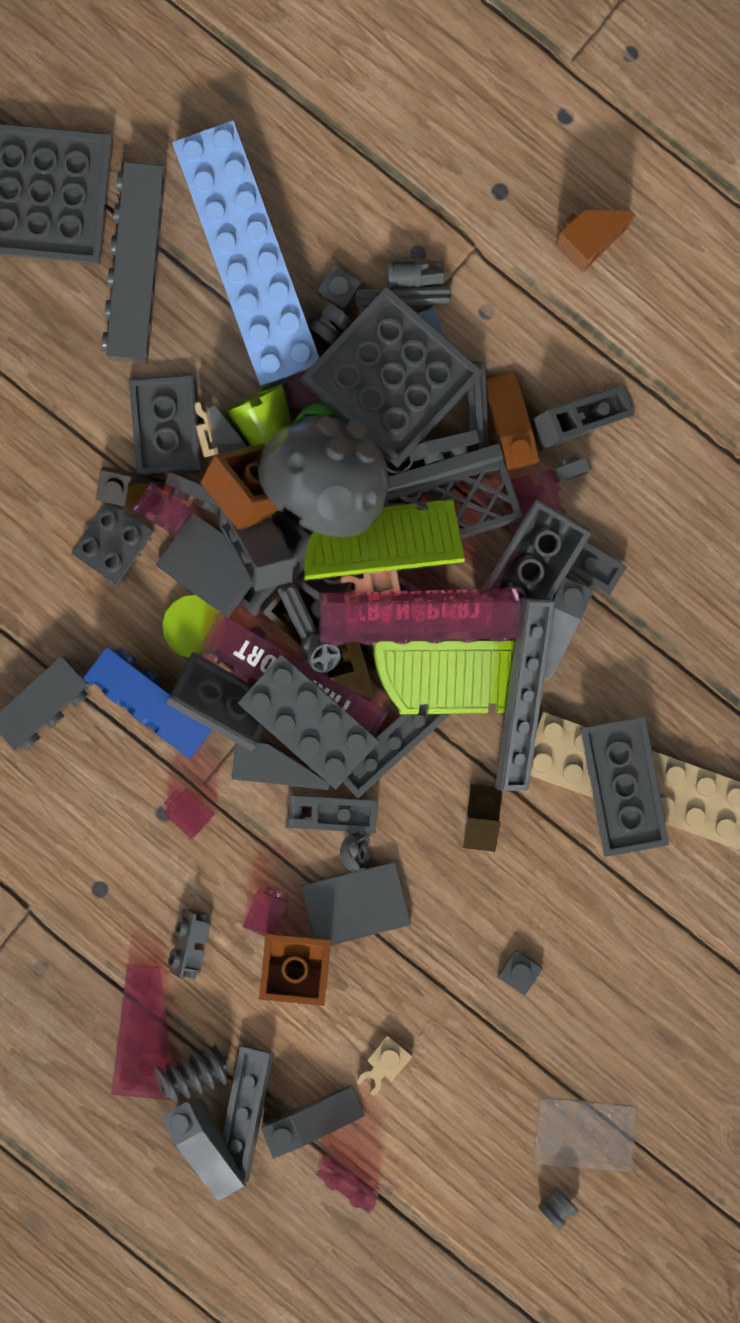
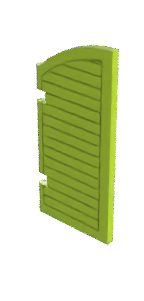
M453 499L426 502L427 509L419 511L417 503L384 506L380 516L368 527L367 531L354 536L337 537L314 531L305 553V580L464 562V552Z
M373 640L374 658L379 678L388 696L399 709V714H419V704H427V714L488 713L489 703H496V713H506L515 640Z

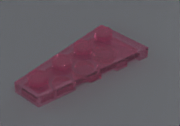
M127 964L111 1095L165 1100L159 1090L154 1074V1068L156 1067L161 1068L165 1073V1065L171 1062L160 968L156 966Z

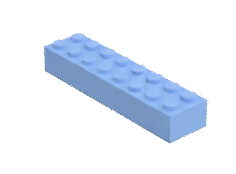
M232 120L172 142L261 390L263 391L302 377L319 359L234 121Z

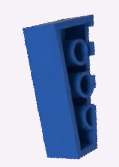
M107 647L83 679L90 685L96 684L102 689L106 697L121 707L127 708L134 718L145 726H150L159 737L187 758L192 759L214 730L167 705L166 702L173 687L168 692L159 685L162 679L149 668H146L144 672L134 665L137 659L123 648L117 652Z

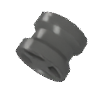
M312 633L301 644V655L317 672L324 673L332 670L340 660L339 649L324 633Z
M558 1188L552 1191V1197L548 1201H542L538 1205L542 1213L559 1230L565 1226V1220L569 1216H575L579 1212L575 1205Z

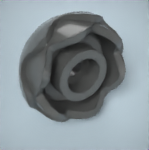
M355 832L347 836L340 848L341 863L353 873L364 871V864L371 856L370 850L367 847L370 839L363 835V832Z

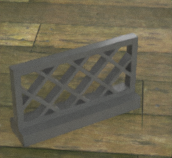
M499 444L389 476V487L383 507L401 500L408 504L417 503L420 510L427 509V506L421 503L420 500L424 493L430 491L441 495L440 500L453 499L454 502L463 505L457 514L461 539L523 520V515ZM500 472L502 482L497 490L482 484L487 474ZM465 482L473 486L466 500L450 493L455 484ZM504 488L506 489L507 495L502 493ZM478 489L493 496L487 509L471 503ZM501 499L511 504L513 513L501 517L491 511L497 500ZM467 508L483 515L478 524L469 526L460 521Z

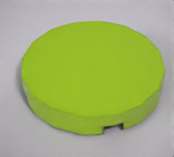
M197 595L184 596L173 602L166 611L162 623L163 636L169 647L178 655L187 658L190 657L192 652L203 658L216 652L224 642L227 632L226 617Z

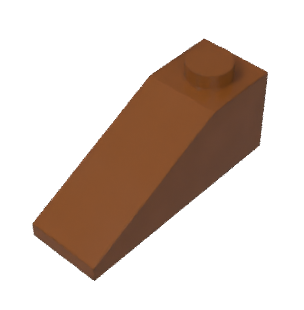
M516 372L486 378L488 400L507 472L536 467L540 461Z

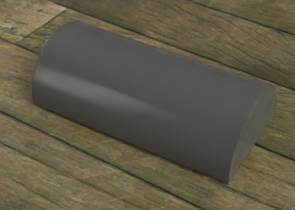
M536 498L476 599H479L478 612H482V616L478 617L516 638L521 597L552 599L592 534V531L561 510ZM475 600L469 608V612H474Z

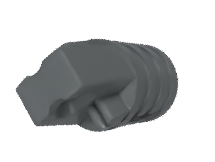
M420 258L387 259V288L420 287L444 283L445 269L443 261Z

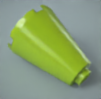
M282 385L256 393L257 395L249 399L245 398L224 410L226 418L248 447L259 444L266 446L278 431L292 424L286 392Z

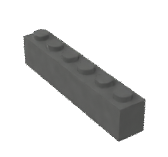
M124 162L123 172H118L117 191L121 192L120 204H115L114 223H118L117 236H112L111 255H115L114 268H109L108 287H113L112 299L106 300L105 319L110 320L109 331L103 332L102 351H107L106 356L112 361L148 364L166 175L163 166Z

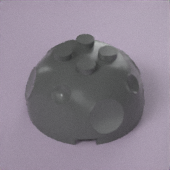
M324 415L302 418V420L278 431L265 446L258 467L259 479L263 490L281 512L284 507H287L302 518L299 523L301 526L321 534L337 537L361 534L367 531L368 527L380 516L387 496L389 477L383 453L366 434L367 429L362 423L358 421L347 422L333 417H325Z

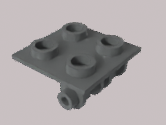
M105 503L71 554L118 585L121 580L125 581L124 577L131 568L130 566L136 564L134 560L137 556L141 557L140 551L143 550L148 541L152 540L150 536L154 531L130 515H124L123 511L113 504Z

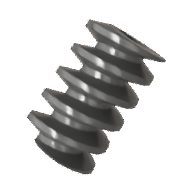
M215 1044L213 1052L209 1048H203L201 1057L195 1052L191 1053L189 1062L183 1057L177 1060V1067L173 1063L168 1062L165 1065V1073L159 1067L154 1068L155 1078L162 1096L165 1100L170 1098L175 1105L179 1104V1093H182L187 1100L191 1099V1088H194L199 1095L203 1094V1083H206L211 1090L215 1089V1078H218L223 1085L227 1084L226 1066Z

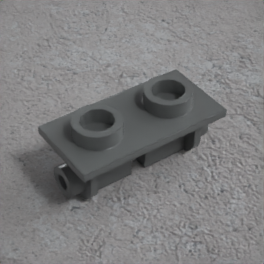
M183 909L182 917L178 918L175 926V934L177 936L175 948L170 951L168 957L169 972L179 978L196 979L197 973L201 972L205 951L195 949L194 945L195 943L207 944L211 926L209 921L210 915L203 913L195 914L187 909Z

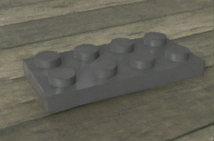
M283 654L273 662L238 702L243 709L335 790L379 743V739Z
M645 716L580 728L604 857L669 845Z

